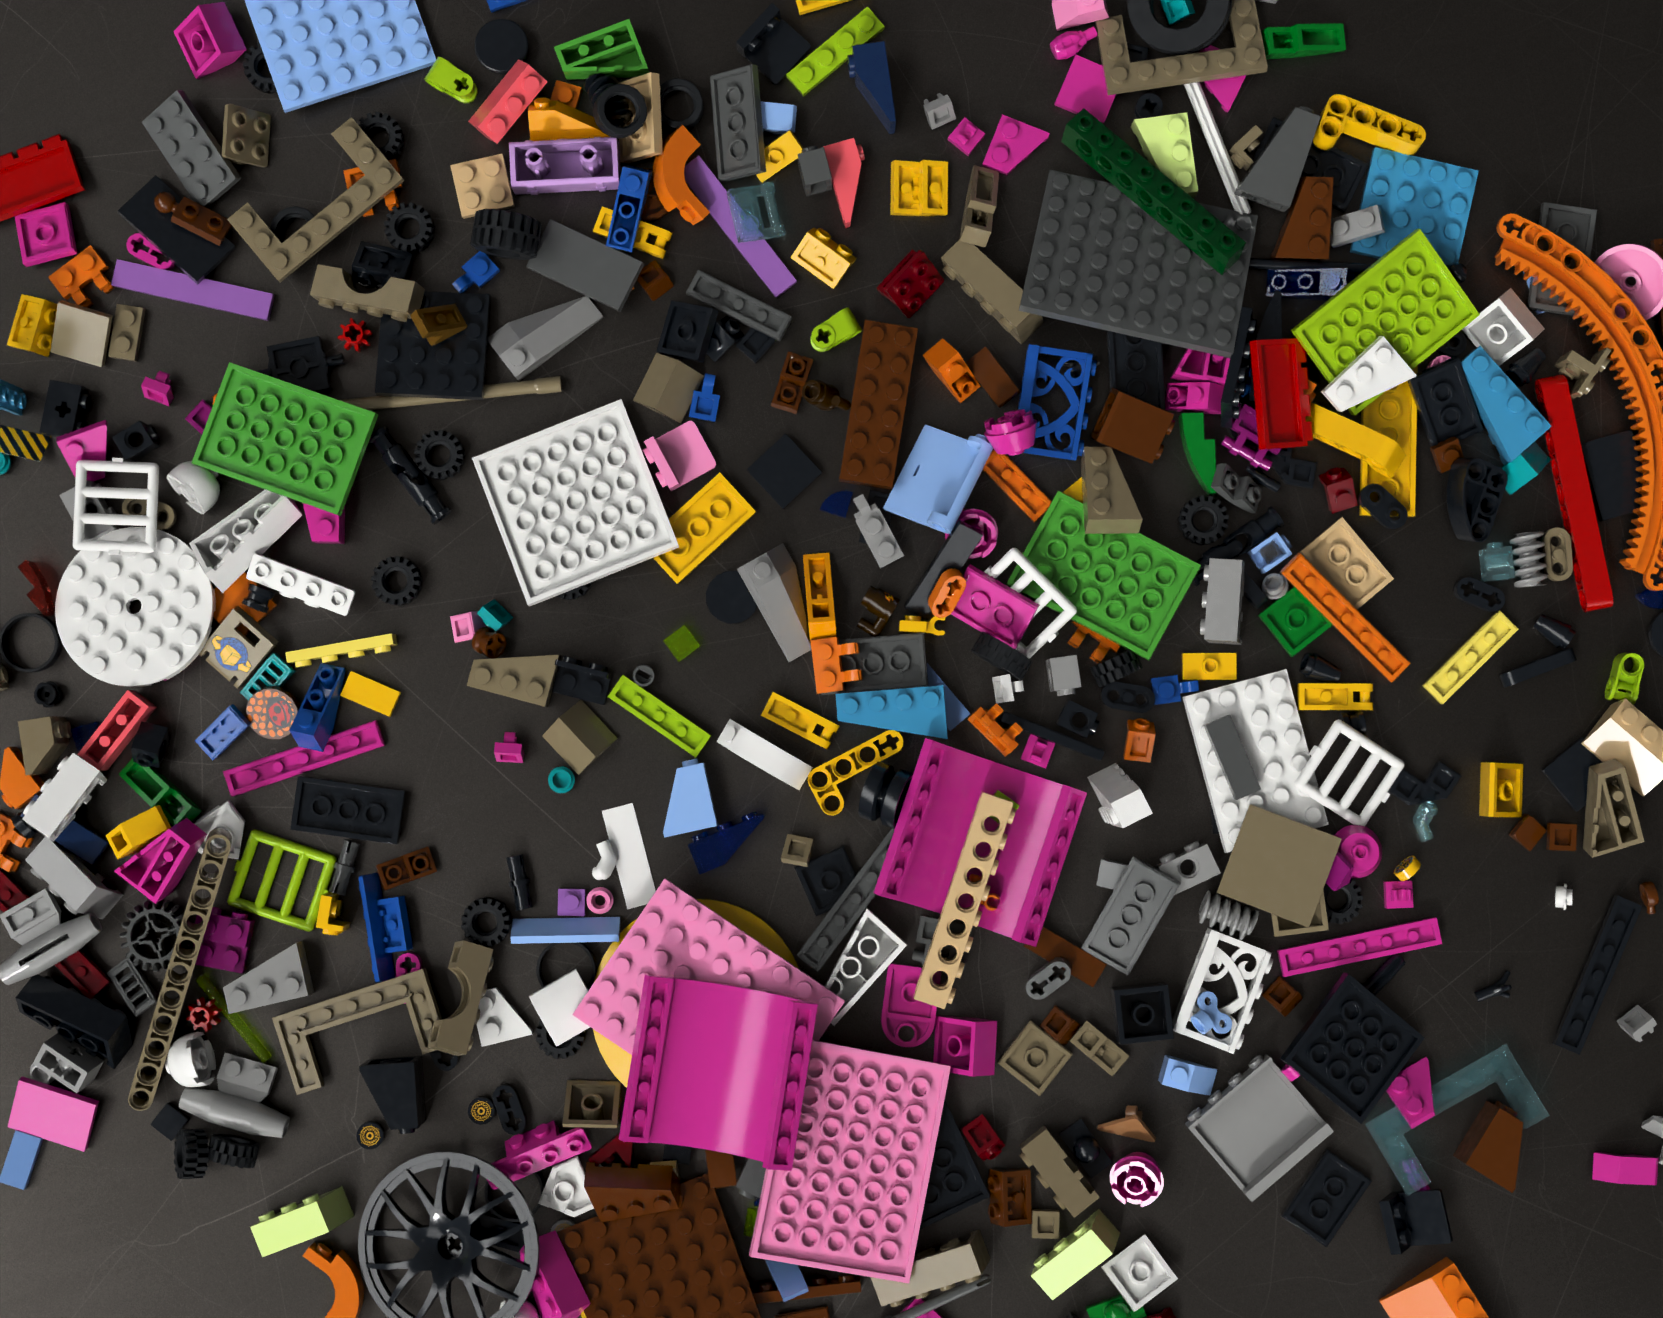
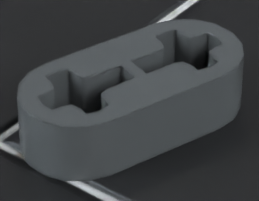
M1056 957L1031 974L1026 984L1027 994L1033 999L1041 1000L1061 987L1070 979L1072 972L1070 962L1065 958ZM1054 966L1058 968L1064 967V975L1062 976L1060 973H1057L1051 977L1055 970ZM1045 979L1047 980L1043 985V991L1039 988L1033 989L1034 981L1040 984Z

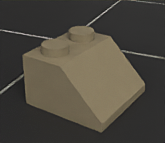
M52 716L18 721L25 774H47L70 744L69 737L72 736V729L69 721H66V717Z

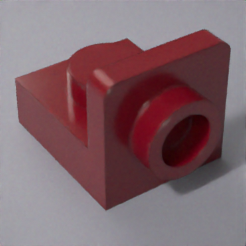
M983 1114L961 1129L977 1155L983 1161L994 1159L1002 1152L1001 1149L1005 1147L1004 1142L999 1138Z

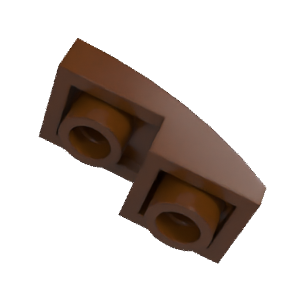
M984 347L965 362L999 408L1020 393V390L987 347Z
M788 351L771 407L797 414L803 396L802 389L808 380L814 359Z
M429 847L375 866L384 891L437 872Z
M705 1149L710 1188L736 1186L737 1177L734 1155Z

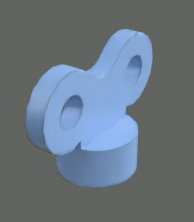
M1210 991L1200 993L1197 998V1004L1201 1010L1191 1017L1193 1026L1201 1034H1206L1212 1028L1219 1034L1228 1033L1232 1027V1020L1228 1015L1218 1010L1216 995ZM1206 997L1210 1000L1209 1005L1205 1004ZM1220 1020H1223L1225 1023L1223 1028L1219 1025Z

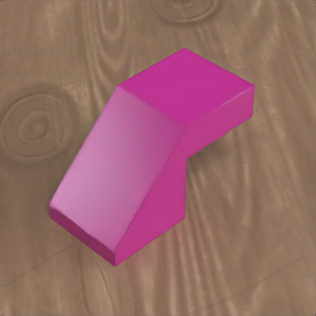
M1594 1152L1592 1180L1617 1184L1657 1185V1157L1637 1154L1623 1156Z

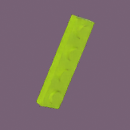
M867 6L789 71L786 77L804 97L848 60V55L852 54V46L869 43L885 29V26Z
M624 675L621 676L608 695L611 700L695 758H697L711 737L706 731Z

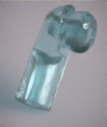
M1434 802L1422 803L1413 817V823L1421 842L1434 838L1429 826L1433 816L1438 812V807Z

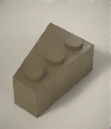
M1084 447L1081 458L1085 534L1139 533L1143 519L1112 448Z
M562 655L473 660L467 686L548 707L558 666L554 664L556 660L561 661Z
M1616 759L1590 766L1583 849L1594 858L1645 842L1625 767Z
M1044 1125L1019 1145L1023 1151L1019 1156L1028 1167L1033 1165L1039 1172L1036 1177L1045 1189L1050 1186L1056 1194L1053 1199L1062 1210L1067 1208L1074 1218L1100 1198L1091 1183Z

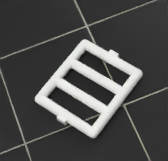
M112 458V461H77L73 548L85 551H108L109 555H120V552H154L156 550L159 465L152 462H126L123 458ZM87 471L148 473L147 489L87 487ZM86 497L147 499L146 515L85 513ZM85 524L146 526L145 542L84 540Z
M1011 548L993 567L990 565L984 573L996 579L1015 561L1025 573L1010 588L1020 593L1034 580L1044 590L1034 601L1040 605L1035 615L1052 599L1064 610L1027 647L1020 641L1015 650L1030 659L1047 641L1051 642L1057 637L1058 631L1077 613V608L1017 548Z
M1337 719L1318 747L1314 745L1309 752L1311 758L1294 784L1297 789L1351 824L1366 826L1381 801L1385 803L1390 796L1388 791L1404 768V762L1344 721ZM1339 733H1342L1350 738L1351 741L1321 787L1317 789L1309 784L1308 781ZM1362 746L1371 754L1340 802H1337L1328 794L1359 747ZM1380 759L1391 765V768L1360 815H1357L1348 808Z

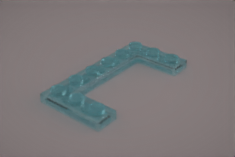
M1506 1044L1432 1085L1435 1116L1494 1082L1497 1083L1511 1108L1518 1113L1517 1118L1523 1122L1524 1129L1550 1115ZM1396 1106L1365 1123L1366 1128L1407 1196L1432 1183L1403 1135L1411 1130V1127Z

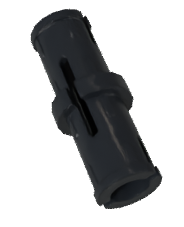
M523 854L506 857L510 874V882L508 883L509 887H512L516 911L532 908L533 904L528 885L530 878H527Z

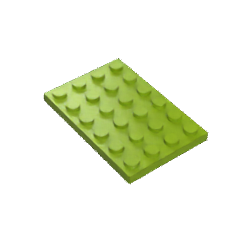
M1415 229L1291 331L1322 375L1330 383L1379 336H1384L1411 369H1414L1480 314L1421 229ZM1384 392L1349 408L1348 411L1351 415L1356 416Z

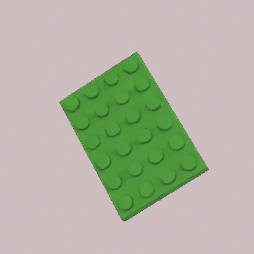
M229 362L192 464L341 516L378 414Z
M1060 491L1056 493L1023 553L1076 606L1077 613L1071 620L1133 651V653L1148 661L1201 568L1200 564L1141 533L1085 534L1083 503ZM1018 564L1006 583L1009 587L1025 573ZM1032 580L1020 593L1036 600L1044 590ZM1053 599L1046 605L1060 614L1064 611Z

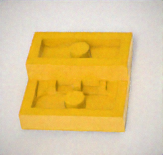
M893 160L891 162L890 215H948V162Z

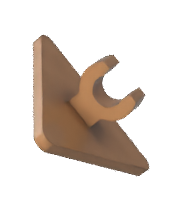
M1126 1106L1125 1118L1100 1124L1097 1130L1148 1142H1155L1156 1140L1154 1134L1142 1121V1111H1138V1106Z

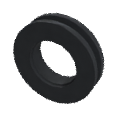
M1154 0L1127 1L1131 23L1140 37L1153 49L1175 56L1199 52L1216 41L1224 31L1232 10V0H1207L1205 11L1197 22L1186 28L1173 29L1164 26L1155 17Z

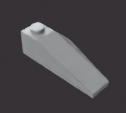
M584 296L508 322L489 336L488 342L515 378L521 381L601 320L603 315L590 298Z
M782 543L737 568L785 657L788 662H791L810 651L811 642L797 568L785 545Z

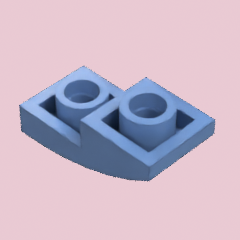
M764 1259L783 1302L809 1291L798 1265Z

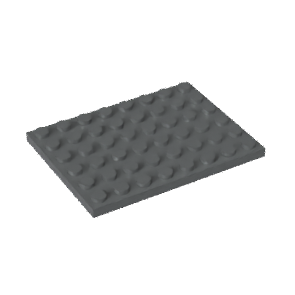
M1049 170L1019 311L1231 358L1235 347L1258 216L1247 213L1242 215L1238 211L1199 203L1246 242L1239 260L1221 275L1113 184Z

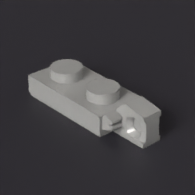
M863 494L855 497L853 501L859 512L854 514L855 522L880 569L904 557L883 514L874 503L869 506Z

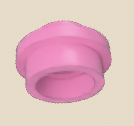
M596 887L587 895V906L596 914L606 913L613 906L614 898L607 888ZM598 895L604 896V905L596 903L595 899Z

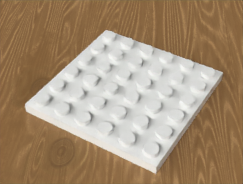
M622 399L472 458L529 607L679 548L678 541Z

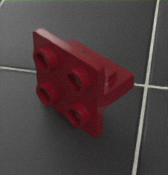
M912 249L876 289L881 295L894 303L903 315L909 319L940 287L944 279L923 251L918 250L916 252Z

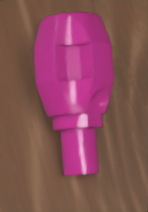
M1094 26L1083 32L1081 30L1078 32L1066 31L1058 35L1050 43V48L1057 60L1068 59L1077 54L1087 44L1086 41L1098 36Z

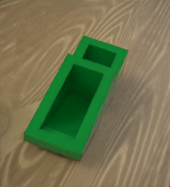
M1343 23L1295 24L1292 27H1267L1261 31L1266 59L1314 56L1346 50Z
M1182 413L1178 416L1179 427L1188 463L1207 495H1214L1217 492L1211 488V484L1216 471L1215 439H1204L1203 413Z
M132 758L119 773L151 808L160 805L167 820L173 826L185 818L193 822L202 811L153 766H141L133 762Z

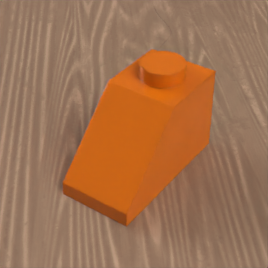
M7 747L4 750L0 776V790L3 793L1 797L10 808L23 809L29 804L35 794H42L40 789L44 782L39 775H26L21 751L17 747Z

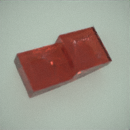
M25 560L18 568L34 586L26 595L43 615L52 616L55 614V606L46 579L34 562Z

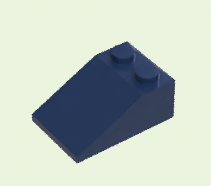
M885 41L852 46V54L848 55L849 77H855L856 87L888 133L893 134L895 133L896 117Z

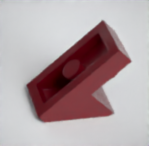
M618 1133L590 1155L588 1160L589 1162H595L596 1167L599 1164L605 1167L616 1158L614 1152H617L630 1168L633 1159L634 1142L619 1140Z

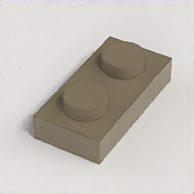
M122 304L116 305L108 357L137 362L146 309Z

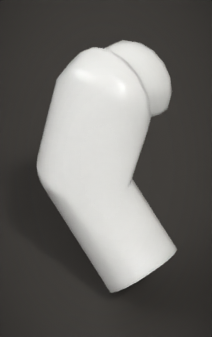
M609 840L596 844L601 856L597 867H594L592 870V875L596 880H606L609 878L617 863Z

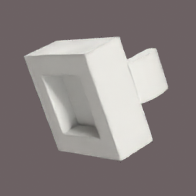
M1010 674L992 677L996 703L1014 701L1013 693L1024 691L1023 680L1011 682Z

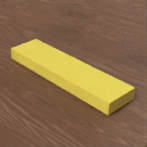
M1498 610L1422 686L1440 704H1444L1519 629Z

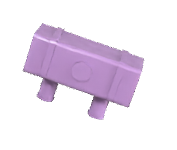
M594 137L509 142L511 188L515 195L596 190L603 192L618 189L621 177V163L617 138Z

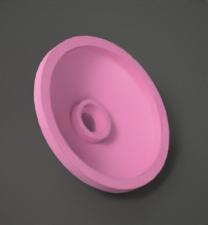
M1621 244L1608 249L1594 262L1628 296L1645 321L1662 309L1663 259L1654 250L1640 244ZM1634 277L1636 284L1631 286L1627 284L1626 279ZM1616 306V316L1624 319L1625 310L1621 306Z

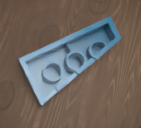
M1479 346L1460 362L1479 419L1482 420L1492 444L1495 445L1500 454L1499 457L1503 465L1512 462L1552 426L1487 352Z
M944 685L835 694L838 721L948 739Z

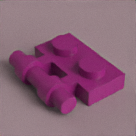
M1244 404L1241 408L1239 419H1235L1232 428H1230L1239 433L1236 440L1226 435L1221 445L1230 449L1229 452L1235 456L1239 454L1249 460L1252 466L1256 468L1259 466L1268 471L1273 462L1265 458V454L1267 451H1270L1277 455L1281 448L1259 450L1258 448L1257 452L1243 445L1246 439L1258 444L1256 410Z

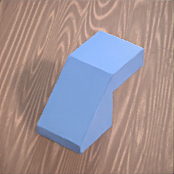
M761 101L763 131L776 135L784 134L791 129L795 133L796 105Z

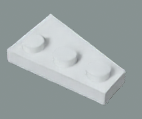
M1379 336L1321 392L1337 411L1342 412L1417 375L1385 337Z

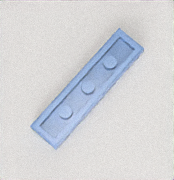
M620 917L513 919L510 936L511 944L619 942L621 922Z

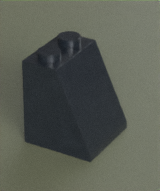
M422 1056L369 1059L359 1066L360 1073L391 1130L398 1129L399 1134L414 1133L415 1129H418L426 1121Z

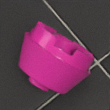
M1025 409L1005 412V416L998 418L995 422L992 417L984 422L986 429L984 435L997 454L1019 455L1025 452V449L1035 444L1037 420L1033 419L1032 411L1025 413Z
M973 508L963 509L957 522L961 520L983 532L981 540L968 559L984 558L992 552L998 538L996 521L985 511ZM945 533V540L948 538L949 534Z
M1349 825L1337 831L1334 836L1342 838L1338 851L1354 867L1351 878H1363L1374 872L1382 858V845L1378 836L1371 829L1361 825Z
M1133 1152L1126 1155L1114 1164L1110 1172L1112 1191L1116 1198L1124 1204L1129 1202L1141 1204L1140 1207L1151 1204L1162 1192L1164 1180L1155 1159L1146 1153Z

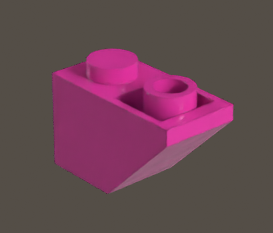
M1212 382L1167 383L1165 410L1221 414V399L1224 386Z

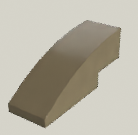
M976 165L973 166L965 201L960 241L986 247L992 232L993 214L997 205L999 171Z

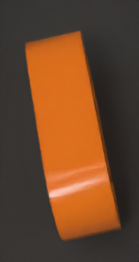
M951 568L944 571L928 599V606L931 612L938 618L947 617L954 611L965 590L966 580L959 570Z

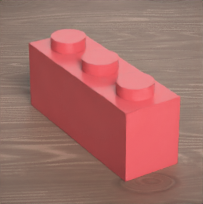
M518 59L468 122L486 138L498 144L548 81L529 64Z
M127 690L77 755L99 771H107L136 735L141 721L146 722L157 707L137 691Z

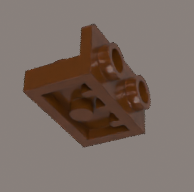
M990 1169L987 1181L990 1191V1204L988 1206L990 1222L1002 1227L1032 1224L1031 1169Z

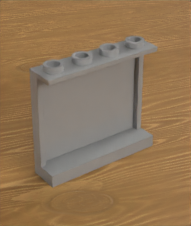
M1267 1054L1263 1057L1258 1055L1248 1064L1249 1069L1243 1074L1240 1072L1235 1074L1228 1081L1229 1086L1222 1092L1220 1090L1214 1092L1207 1099L1209 1103L1202 1109L1198 1107L1187 1116L1188 1121L1185 1123L1251 1202L1334 1132Z

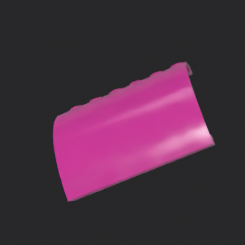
M925 738L874 894L941 914L981 791L994 795L999 790L1020 806L1016 810L1012 824H1006L1004 834L1008 835L1004 849H998L995 859L999 860L995 875H989L986 884L991 886L989 894L996 893L1000 896V899L993 897L988 899L989 904L997 907V909L991 911L980 904L978 911H981L982 915L978 926L1010 937L1017 942L1036 947L1087 792ZM987 817L984 821V827L988 831H994L999 826V823L990 817ZM987 842L978 843L975 848L976 854L982 857L988 855L990 845ZM971 868L967 872V879L971 874L982 876V872L978 868ZM967 893L962 894L958 899V904L963 908L970 907L973 903V898Z
M645 975L619 1140L636 1143L672 1144L718 1151L763 1162L762 1167L769 1170L792 1171L818 1004L744 987L683 978Z

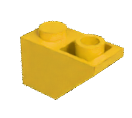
M157 805L119 824L105 836L117 859L137 854L171 828L161 806Z

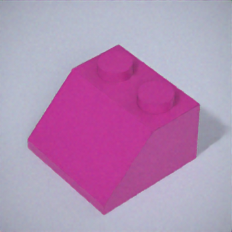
M225 2L198 5L173 31L196 79H200L234 63L247 50Z
M936 1016L933 1062L951 1066L950 1073L972 1077L994 1075L997 1021L971 1017Z

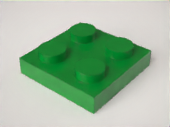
M1292 587L1283 597L1277 599L1258 614L1259 618L1290 657H1293L1332 626L1295 587Z

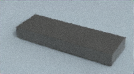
M1226 715L1205 724L1204 728L1234 800L1261 790L1231 715Z

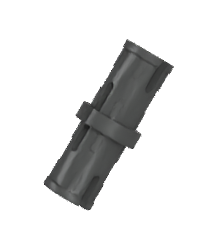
M344 839L339 860L334 864L336 870L329 892H337L339 895L346 896L351 873H354L356 869L354 863L361 844Z

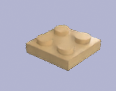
M503 154L450 165L463 219L474 217L475 212L482 209L505 210L515 207Z

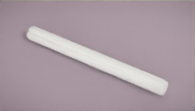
M1200 82L1184 84L1234 211H1238L1242 215L1243 213L1250 214L1251 208L1247 199L1234 194L1240 181Z

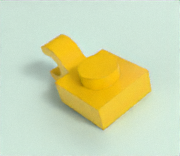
M905 616V620L899 621V632L931 633L936 636H942L945 634V631L936 630L934 624L938 620L945 621L946 617L938 618L934 616L927 622L921 621V616Z

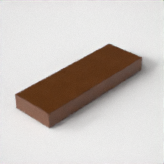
M1042 927L1036 947L1027 944L1023 945L1047 961L1056 957L1067 959L1072 967L1071 975L1091 987H1094L1107 965L1045 927Z

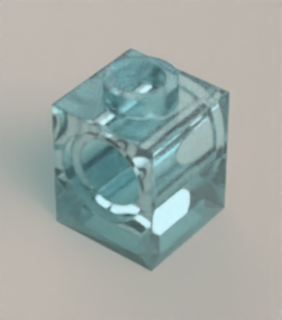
M1503 542L1486 544L1487 549L1478 551L1482 582L1515 578L1512 546L1503 547Z

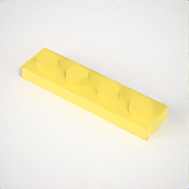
M391 633L285 652L287 663H295L296 668L310 666L312 665L311 660L322 659V663L338 661V656L348 654L349 658L365 656L364 651L372 649L375 650V654L391 651V646L398 644L396 634Z

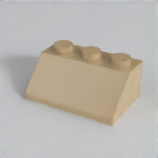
M1626 698L1611 704L1581 744L1602 762L1612 759L1620 762L1626 769L1629 785L1641 796H1645L1663 780V730Z

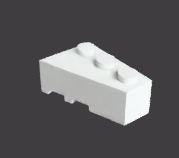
M72 753L70 757L66 756L57 767L59 772L53 779L49 778L40 789L42 794L36 802L32 800L23 812L25 814L23 820L53 842L75 818V812L81 804H87L92 799V796L89 794L97 784L103 786L107 781L98 769L75 753Z

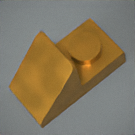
M456 304L417 309L410 315L422 338H427L431 346L444 341L467 327Z

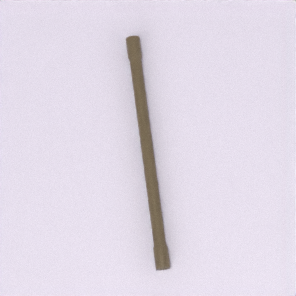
M561 376L484 385L483 399L562 392ZM372 396L342 399L340 401L366 410L465 401L466 399Z

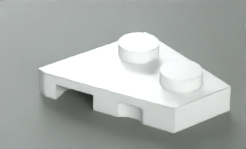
M497 987L486 990L485 996L480 999L478 1007L480 1009V1017L476 1024L482 1047L533 1034V1029L524 1022L517 1010L508 1003Z

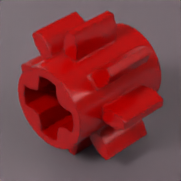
M350 318V324L346 326L340 325L343 329V335H339L338 339L347 341L344 345L346 350L354 346L355 350L359 353L361 351L360 347L364 344L370 346L367 336H371L373 333L370 330H364L366 326L365 321L362 320L358 325L353 318ZM354 330L361 334L357 335L356 341L350 338V336L354 335Z
M204 997L197 999V1004L188 1006L191 1013L186 1020H191L194 1030L203 1027L204 1031L208 1032L212 1029V1024L217 1025L221 1022L217 1017L222 1008H218L214 1004L215 999L205 1002Z

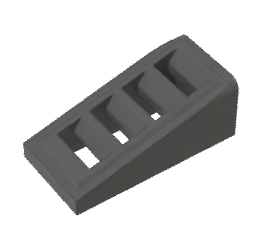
M131 957L125 958L107 972L136 1017L157 1003L159 994L138 966L133 965ZM129 967L131 971L120 979L117 974ZM134 976L136 981L126 987L124 983ZM140 984L142 989L132 995L130 991ZM146 994L148 998L139 1004L137 999Z

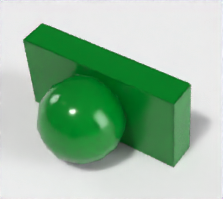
M1121 1294L1086 1307L1089 1318L1146 1317L1143 1306L1134 1312Z

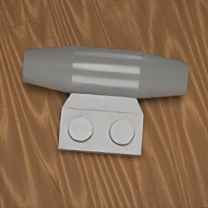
M47 888L41 890L0 914V918L11 939L22 945V947L0 964V979L6 985H11L47 970L76 953L102 931L100 921L93 913H88L61 923L62 911L53 894Z
M229 1053L224 1054L216 1078L219 1091L186 1087L179 1101L180 1109L209 1123L251 1135L284 1138L290 1122V1117L261 1103L271 1092L278 1068Z

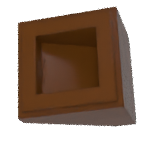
M656 260L645 266L637 279L652 301H655L673 288L670 278Z
M1524 814L1508 835L1530 852L1547 830L1531 815Z
M1281 976L1262 994L1284 1017L1303 999L1300 993Z
M1055 1005L1039 1027L1065 1046L1079 1029L1080 1024Z

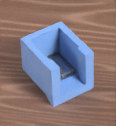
M1276 532L1247 551V554L1261 574L1292 555V552L1289 550L1292 546L1283 534L1280 536Z

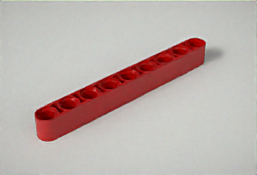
M1564 374L1536 379L1535 392L1539 411L1552 426L1544 435L1549 458L1551 459L1550 463L1564 529L1571 537L1573 572L1579 601L1584 612L1609 608L1613 606V593L1568 381Z

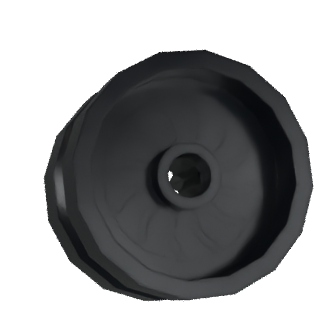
M877 762L872 767L865 781L859 802V816L870 821H876L880 817L882 825L895 829L913 773L903 769L895 773L892 765Z

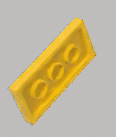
M719 472L669 518L679 548L656 556L654 559L678 585L747 522L756 511Z

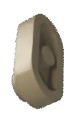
M147 499L124 500L122 504L123 514L146 515ZM158 501L157 529L168 530L176 523V512L170 505ZM137 504H140L142 506V511L136 514L134 512V507ZM165 512L167 514V520L161 522L159 516L161 513Z
M1563 528L1549 529L1541 539V542H1545V545L1542 546V552L1546 553V556L1543 557V563L1547 564V567L1543 568L1544 573L1548 574V579L1552 581H1563L1569 578L1573 572L1571 537ZM1552 537L1558 539L1559 543L1557 546L1551 544ZM1555 563L1559 564L1561 567L1559 573H1556L1553 570V565Z

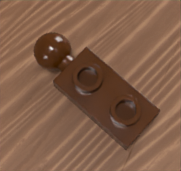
M160 192L154 199L155 208L159 212H173L171 222L218 246L221 245L232 227L224 216L186 197H183L181 202L177 203L171 193Z

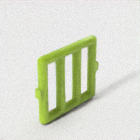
M254 829L249 834L241 861L237 860L234 871H237L227 903L232 907L311 932L317 921L321 895L329 892L327 888L337 858L332 854ZM258 842H262L274 847L254 903L240 898ZM286 850L298 854L299 857L281 910L278 911L266 907L265 904L283 851ZM310 858L324 863L307 917L302 919L290 914Z

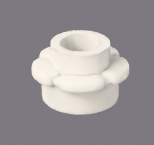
M1565 883L1564 886H1556L1555 907L1563 908V910H1566L1567 905L1572 906L1573 889H1567V884Z

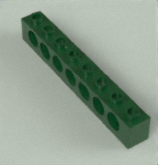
M1083 108L1066 124L1061 140L1063 144L1218 273L1223 275L1239 260L1246 244L1243 239L1086 109Z

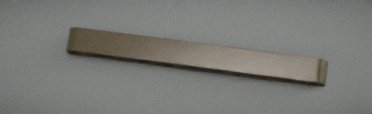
M215 828L209 832L128 1096L129 1105L137 1111L146 1110L153 1103L231 849L232 836L224 828ZM215 838H222L226 841V845L222 848H217L213 846L211 841ZM213 863L219 870L215 873H208L204 870V866ZM206 889L211 895L203 899L197 896L196 891ZM197 914L202 917L203 921L194 924L189 921L188 917ZM183 940H191L195 946L191 949H186L181 946V942ZM182 965L187 969V972L178 974L173 970V967ZM174 990L179 994V997L170 999L165 993ZM168 1016L172 1021L168 1024H162L157 1018ZM152 1041H160L164 1047L155 1049L150 1043ZM152 1066L156 1069V1072L148 1074L142 1068ZM137 1091H144L148 1094V1097L144 1099L138 1098L135 1093Z

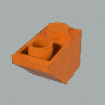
M943 338L923 354L933 372L958 402L962 403L981 387L959 352Z

